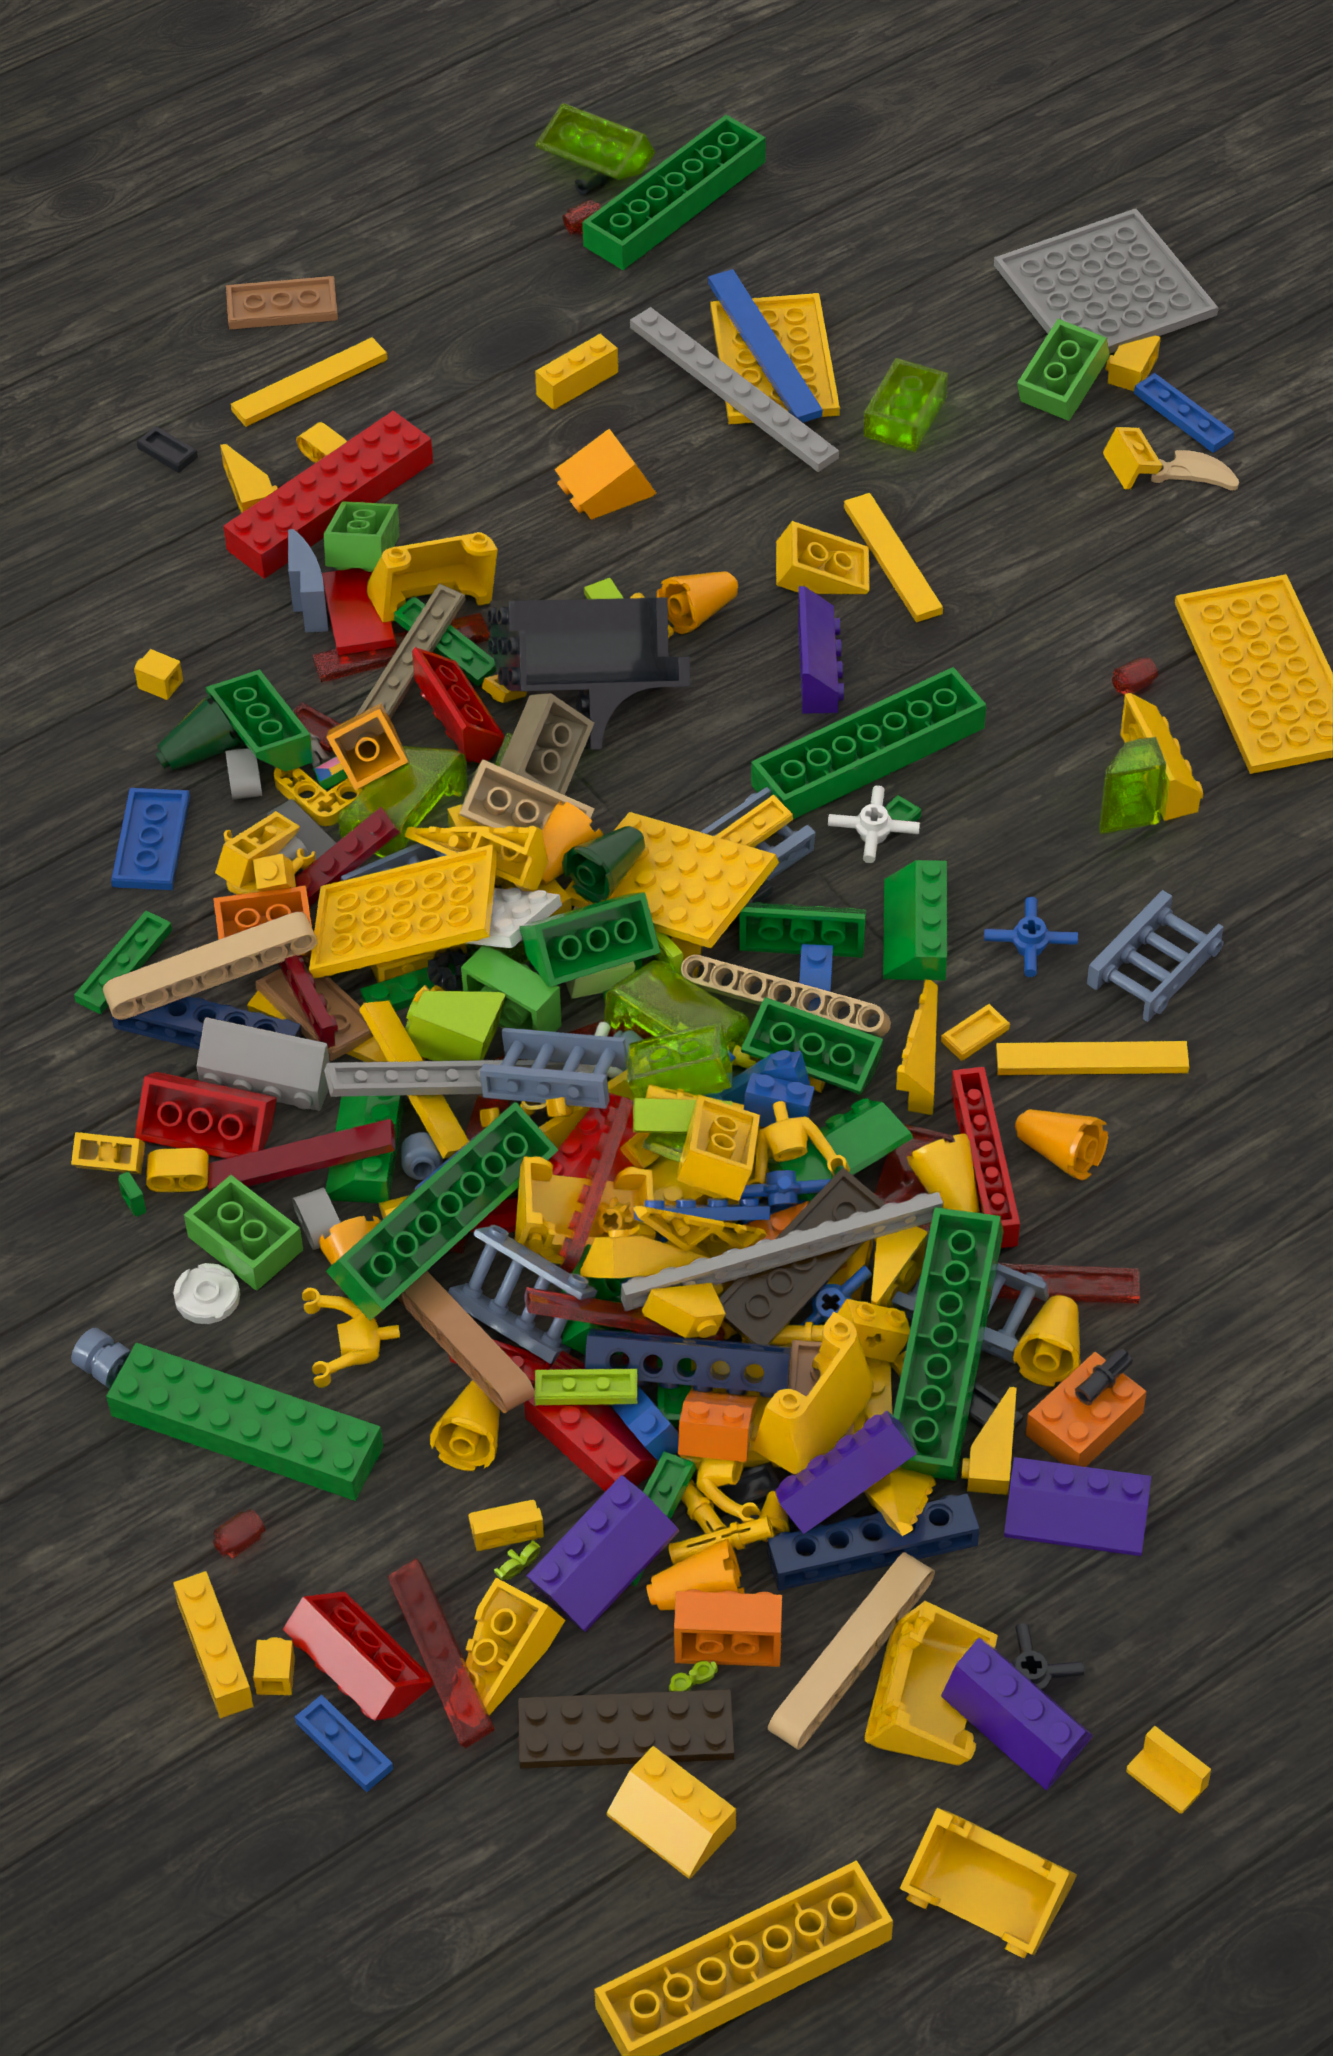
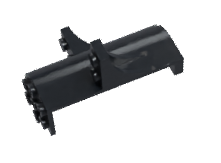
M667 597L490 601V607L487 610V621L491 625L488 652L494 656L499 684L504 685L509 691L579 690L580 695L576 699L577 711L594 722L584 749H602L603 735L610 716L617 706L630 695L648 688L690 686V657L669 656Z

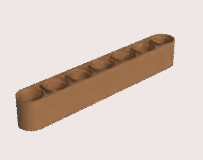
M428 1271L424 1272L397 1297L398 1301L503 1413H507L535 1396L533 1386L526 1374Z

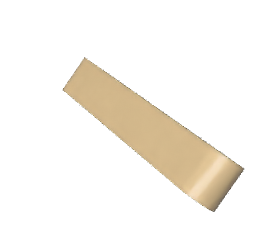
M302 912L290 913L113 978L104 985L103 994L112 1016L116 1019H127L285 961V958L304 954L316 946L317 938L306 914Z
M701 955L688 956L681 966L683 977L693 986L760 1006L764 997L780 1002L781 993L785 990H791L790 999L784 1002L786 1005L877 1037L884 1036L890 1029L891 1021L889 1016L879 1006ZM704 965L703 974L698 978H693L695 968ZM733 973L732 982L727 986H722L723 977L726 974ZM761 981L762 989L760 992L751 994L752 985L755 982ZM814 998H820L821 1004L819 1008L809 1011L810 1001ZM844 1006H850L849 1015L844 1019H838L839 1010ZM879 1014V1023L875 1027L869 1028L867 1026L869 1017Z
M906 1552L902 1553L776 1710L769 1722L768 1731L797 1750L801 1749L885 1644L896 1623L910 1612L928 1589L934 1578L935 1570Z

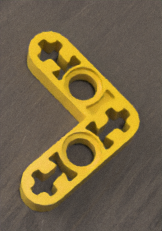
M279 768L274 770L275 787L289 800L293 799L318 825L325 827L336 824L380 794L386 787L385 775L357 790L353 788L349 778H347L327 792L300 768L286 772ZM304 791L315 793L312 797L306 799L299 796ZM346 792H354L357 794V796L353 799H344L341 797Z

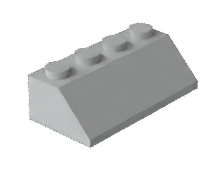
M206 1017L203 1024L197 1060L199 1081L274 1096L277 1097L276 1103L280 1102L294 1105L300 1109L320 1111L329 1090L324 1072L327 1063H330L327 1043Z

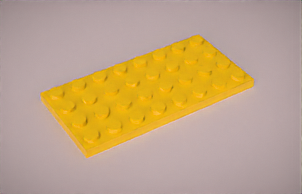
M1287 574L1177 595L1175 598L1177 610L1249 773L1253 774L1333 758V673Z

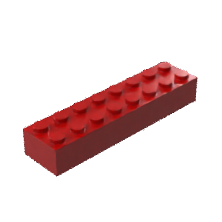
M395 411L390 412L223 525L227 551L263 579L267 578L288 563L289 529H294L312 547L324 538V533L341 502L375 503L433 463L431 438Z

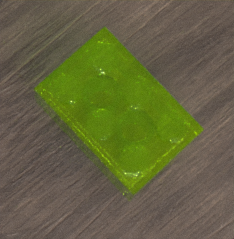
M895 358L864 411L863 436L916 452L947 398L948 373Z

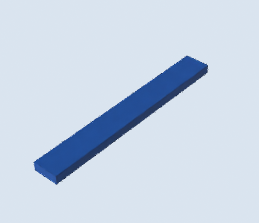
M731 269L708 276L710 288L789 413L802 423L822 417L823 409L735 271Z

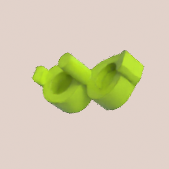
M532 1540L523 1549L520 1556L510 1549L507 1554L512 1559L505 1562L500 1569H494V1573L501 1580H509L515 1577L526 1566H529L536 1560L541 1547Z
M708 1661L696 1663L692 1670L689 1671V1676L685 1673H678L671 1678L669 1691H690L693 1685L710 1681L714 1678L715 1673H717L718 1666L715 1661L711 1663Z

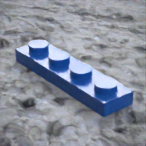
M1156 373L1135 385L1134 394L1212 453L1233 440L1234 431Z
M710 1198L708 1199V1204L696 1205L695 1199H677L676 1205H665V1200H645L644 1206L718 1221L770 1220V1206L760 1204L759 1198H740L739 1204H728V1199ZM634 1211V1219L643 1222Z

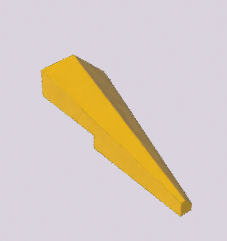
M455 826L451 828L408 827L405 833V837L446 855L493 844L497 851L495 875L534 891H537L548 864L542 830L535 826H507L506 828L490 826Z
M925 979L923 993L919 998V1009L915 1011L906 1048L902 1053V1065L898 1066L896 1090L909 1092L908 1111L933 1115L938 985L932 980Z
M635 1206L633 1208L640 1220L685 1252L692 1250L696 1254L709 1258L720 1256L733 1248L744 1249L754 1246L767 1236L765 1230L644 1206Z
M897 1467L866 1489L864 1493L871 1505L882 1513L887 1524L901 1536H904L913 1530L912 1524L918 1521L917 1515L922 1513L928 1501L927 1495L932 1493L931 1487L935 1486L936 1482L931 1475Z

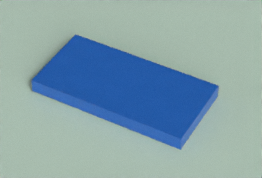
M129 789L111 879L112 887L173 890L190 802V792L188 790Z

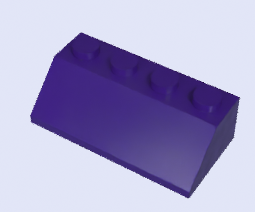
M799 586L798 634L802 714L838 713V701H844V684L838 683V679L843 678L842 661H837L836 658L841 657V639H835V635H840V618H834V606L807 587Z
M885 1411L881 1415H874L869 1418L863 1428L855 1434L846 1435L841 1438L835 1445V1448L827 1454L813 1458L808 1463L807 1468L796 1476L791 1475L785 1478L775 1492L782 1508L801 1532L805 1534L916 1455V1452L902 1423L890 1412Z
M1014 1457L1004 1537L1141 1556L1151 1476Z
M621 1475L532 1569L527 1577L535 1590L582 1631L586 1632L677 1535L679 1529L645 1493Z
M980 1637L955 1665L941 1694L943 1699L1047 1791L1093 1738V1735Z

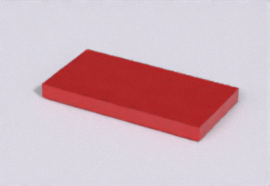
M352 568L321 573L338 655L396 646L391 621L382 622L367 594V584L372 572L364 571L363 568Z

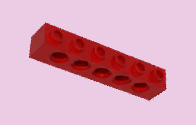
M976 1067L953 1070L951 1096L960 1134H966L970 1141L980 1213L1001 1216L1004 1231L1001 1248L1018 1246L1020 1221L985 1068Z

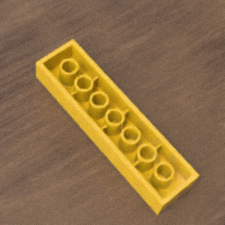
M856 1860L594 1989L596 2010L622 2056H659L892 1940L893 1920Z

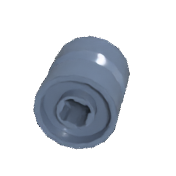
M91 1328L75 1344L71 1360L77 1367L88 1374H92L96 1380L110 1389L131 1350L119 1342L114 1344V1339L99 1328Z

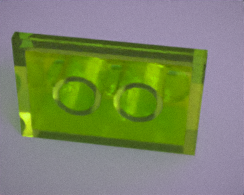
M1156 737L1126 742L1106 768L1099 823L1100 834L1159 824L1166 761Z
M721 1020L629 1043L627 1082L634 1098H645L649 1084L673 1090L681 1088L684 1089V1092L694 1095L719 1093L725 1089L732 1088V1066Z

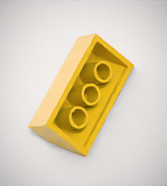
M1132 693L1125 694L1120 735L1164 821L1197 813L1199 811L1200 799L1203 798L1202 786L1199 781L1195 782L1189 761L1187 759L1184 760L1180 753L1178 740L1172 738L1166 717L1160 715L1155 705Z

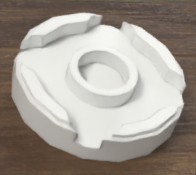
M211 1263L200 1264L198 1268L191 1271L188 1269L183 1272L176 1281L173 1292L177 1310L181 1315L194 1323L200 1324L222 1321L233 1313L240 1299V1289L234 1274L228 1268Z

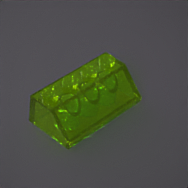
M565 103L561 104L535 143L538 149L618 180L642 174L656 153L645 134Z

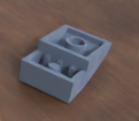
M289 529L288 572L293 612L303 611L305 632L328 631L324 585L320 566L312 549L303 537L294 529Z

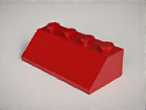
M415 647L412 650L414 680L421 689L420 694L434 709V716L446 728V735L455 742L459 749V755L467 762L481 763L482 759L489 761L507 739L455 660Z
M154 1072L144 1076L135 1139L175 1148H199L207 1152L208 1155L227 1159L264 1150L273 1126L277 1097Z
M609 1093L610 1102L606 1109L591 1107L561 1144L558 1151L549 1159V1162L553 1165V1175L614 1181L619 1172L627 1167H634L619 1149L637 1134L633 1132V1101L629 1098ZM665 1133L651 1134L659 1142Z
M535 1396L524 1402L525 1419L605 1492L621 1475L637 1486L653 1473L657 1463L656 1458L644 1447L621 1417L608 1405L607 1407L601 1404L535 1405Z
M345 1591L304 1596L283 1628L292 1638L293 1644L300 1650L305 1651L315 1661V1666L320 1671L328 1674L338 1684V1689L345 1695L350 1696L361 1707L362 1713L374 1721L396 1717L428 1691L436 1682Z

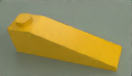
M629 1229L608 1230V1237L595 1238L580 1270V1275L595 1278L651 1276L658 1274L661 1270L668 1267L678 1268L689 1265L696 1259H709V1257L690 1251L685 1252L681 1248L644 1236H629Z
M495 1578L477 1608L474 1618L477 1624L473 1638L468 1639L466 1646L468 1656L464 1670L458 1674L448 1709V1714L476 1730L545 1654L565 1622V1619L548 1605L498 1578Z

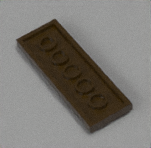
M842 1168L775 1239L785 1237L788 1233L795 1230L805 1231L816 1228L826 1221L836 1222L847 1219L857 1212H871L880 1209L886 1203L845 1168ZM866 1241L738 1278L719 1298L726 1313L723 1321L747 1342L770 1345Z
M731 1689L518 1698L520 1769L636 1764L652 1746L674 1762L734 1760Z

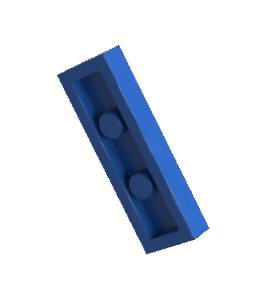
M322 1694L295 1716L296 1724L366 1792L393 1770V1763Z

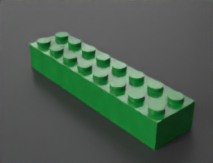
M724 115L582 222L583 246L621 270H625L766 162V137L732 117Z
M954 667L949 668L752 761L751 786L757 793L768 787L771 790V796L774 794L793 814L794 820L984 729L986 703Z
M515 1101L332 1264L326 1272L370 1321L519 1187L520 1166L524 1157L537 1156L549 1160L558 1149Z
M934 1208L893 1416L905 1427L916 1455L900 1465V1468L931 1475L934 1478L956 1481L1004 1233L1001 1216Z
M135 1343L106 1395L109 1410L113 1417L356 1501L384 1447L381 1427L139 1343Z

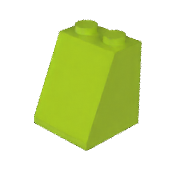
M423 991L419 1001H413L410 1005L406 1017L409 1020L405 1030L420 1056L432 1061L484 1060L498 1029L506 994L501 992Z

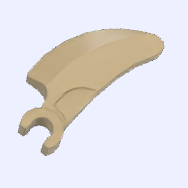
M1176 450L1175 460L1171 462L1159 459L1163 466L1158 474H1152L1151 481L1155 483L1168 479L1191 480L1218 485L1228 490H1236L1239 485L1236 475L1223 462L1204 453L1187 450Z

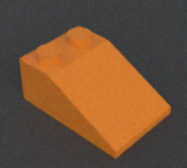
M691 1389L684 1400L679 1421L678 1455L746 1462L758 1396L734 1395L714 1391L702 1392Z

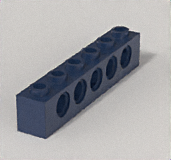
M187 996L123 1020L116 1019L111 1014L115 1029L195 1049L200 1048L203 1024L206 1017L302 1038L301 1025L291 1020L266 1016L260 1012H249L237 1009L231 1005L209 1002L199 997Z
M590 1329L587 1335L585 1369H637V1385H645L646 1381L659 1382V1386L663 1388H679V1384L692 1385L694 1390L702 1392L712 1391L713 1387L724 1388L727 1393L734 1395H744L747 1391L760 1392V1396L772 1398L779 1390L788 1389L792 1347ZM617 1351L624 1352L629 1357V1363L626 1365L615 1363L612 1354ZM648 1355H657L662 1359L663 1366L652 1368L646 1363L645 1358ZM691 1358L695 1361L697 1368L693 1371H685L680 1367L679 1360ZM716 1361H724L729 1365L730 1372L724 1375L718 1374L714 1371L712 1364ZM751 1364H757L763 1368L764 1374L758 1378L751 1377L747 1373L746 1367Z
M968 1494L959 1496L947 1495L940 1500L927 1502L922 1513L917 1515L918 1521L912 1524L913 1530L911 1533L901 1536L890 1527L882 1513L878 1511L874 1515L861 1518L848 1517L841 1522L825 1526L817 1524L805 1534L801 1531L794 1533L782 1532L773 1538H768L767 1557L777 1590L781 1591L891 1566L904 1552L918 1560L978 1546L979 1525ZM940 1522V1523H943V1524H945V1525H944V1526H935V1525H933V1523ZM874 1537V1538H877L878 1540H877V1541H869V1540H867L866 1538ZM843 1545L845 1548L837 1549L832 1546ZM802 1552H808L812 1555L801 1556L799 1554Z

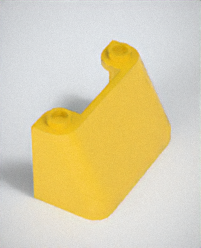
M480 532L386 549L368 580V597L383 623L395 621L394 612L406 603L405 598L433 594L438 584H442L464 595L467 594L475 597L477 605L489 604L492 601L498 549L490 537Z
M537 1156L524 1157L520 1166L515 1241L551 1263L562 1264V1260L588 1244L592 1245L596 1237L609 1236L606 1232L600 1235L601 1227L599 1222L593 1221L594 1217L602 1213L598 1208L600 1203L605 1202L610 1207V1200L617 1197L621 1204L631 1203L628 1209L631 1215H634V1206H645V1200H654L652 1170L627 1167L617 1174L614 1181L553 1175V1165L548 1160ZM616 1213L613 1214L611 1219L613 1223H617L616 1220L619 1218ZM633 1220L628 1223L631 1227L629 1229V1236H644L655 1239L656 1230L645 1222Z
M835 1312L832 1313L824 1325L822 1331L823 1340L819 1352L811 1365L813 1368L819 1369V1380L807 1397L793 1389H782L775 1393L765 1407L752 1450L794 1475L807 1468L808 1463L816 1456L825 1455L835 1448L837 1442L846 1435L869 1402L874 1389L871 1374L854 1324Z
M924 1601L902 1617L894 1626L888 1640L865 1732V1742L879 1749L956 1766L968 1762L976 1749L973 1734L965 1730L967 1719L943 1699L941 1694L955 1665L974 1642L980 1637L995 1648L998 1635L927 1601Z
M937 1808L900 1889L909 1893L906 1900L924 1909L927 1908L929 1903L939 1906L1001 1937L1002 1940L1008 1942L1005 1947L1006 1950L1025 1959L1027 1953L1035 1955L1070 1891L1077 1874L966 1819Z

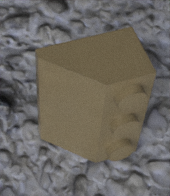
M551 693L530 695L500 767L565 795L594 722Z

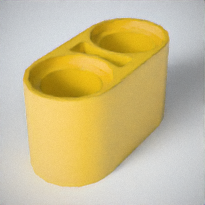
M318 422L296 438L300 451L314 463L347 442L342 436L322 422Z
M199 1148L154 1150L147 1157L146 1185L155 1192L202 1190L208 1184L209 1156L207 1152Z

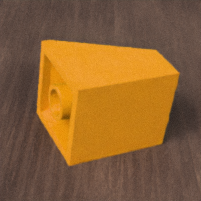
M610 429L555 469L561 478L557 482L567 496L572 493L574 497L570 499V502L579 514L585 511L591 520L657 494Z
M382 703L330 729L327 733L326 738L355 790L409 762L397 732Z

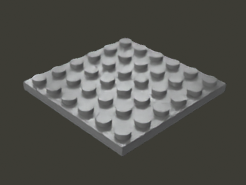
M1136 208L994 257L995 268L1047 334L1057 319H1061L1106 337L1109 354L1116 352L1119 345L1155 335L1161 336L1217 316L1218 306Z

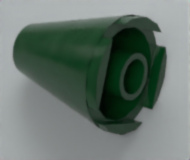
M208 695L157 745L159 751L155 753V756L164 769L169 766L174 771L225 753V751L236 749L241 745L238 737L235 738L231 733L234 730L217 703H213L212 697Z
M625 826L572 847L564 854L562 866L565 877L570 876L575 883L572 886L574 891L585 900L593 903L608 899L644 851V836L638 829Z

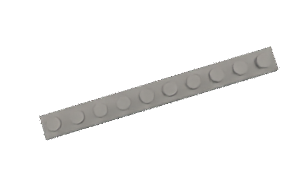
M650 307L630 319V328L817 472L839 459L838 449Z
M939 1192L929 1195L923 1193L905 1202L885 1204L880 1209L871 1212L854 1213L847 1219L836 1222L826 1221L816 1228L805 1231L795 1230L788 1233L785 1237L774 1240L764 1239L757 1242L754 1246L744 1249H730L720 1256L709 1259L699 1258L689 1265L678 1268L668 1267L661 1270L658 1274L647 1277L637 1276L621 1285V1300L625 1311L644 1306L651 1289L712 1283L714 1286L932 1222L934 1208H942L943 1201Z

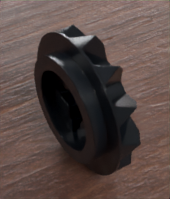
M461 947L457 951H451L447 948L443 953L436 952L434 958L428 960L427 974L429 980L443 990L462 989L461 967L472 957V954L464 953ZM449 963L454 964L456 967L455 975H452V971L448 968Z

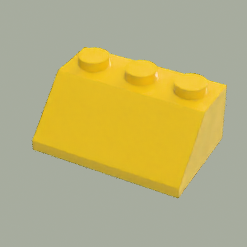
M654 1746L629 1771L607 1811L609 1818L688 1879L701 1868L736 1829V1808Z

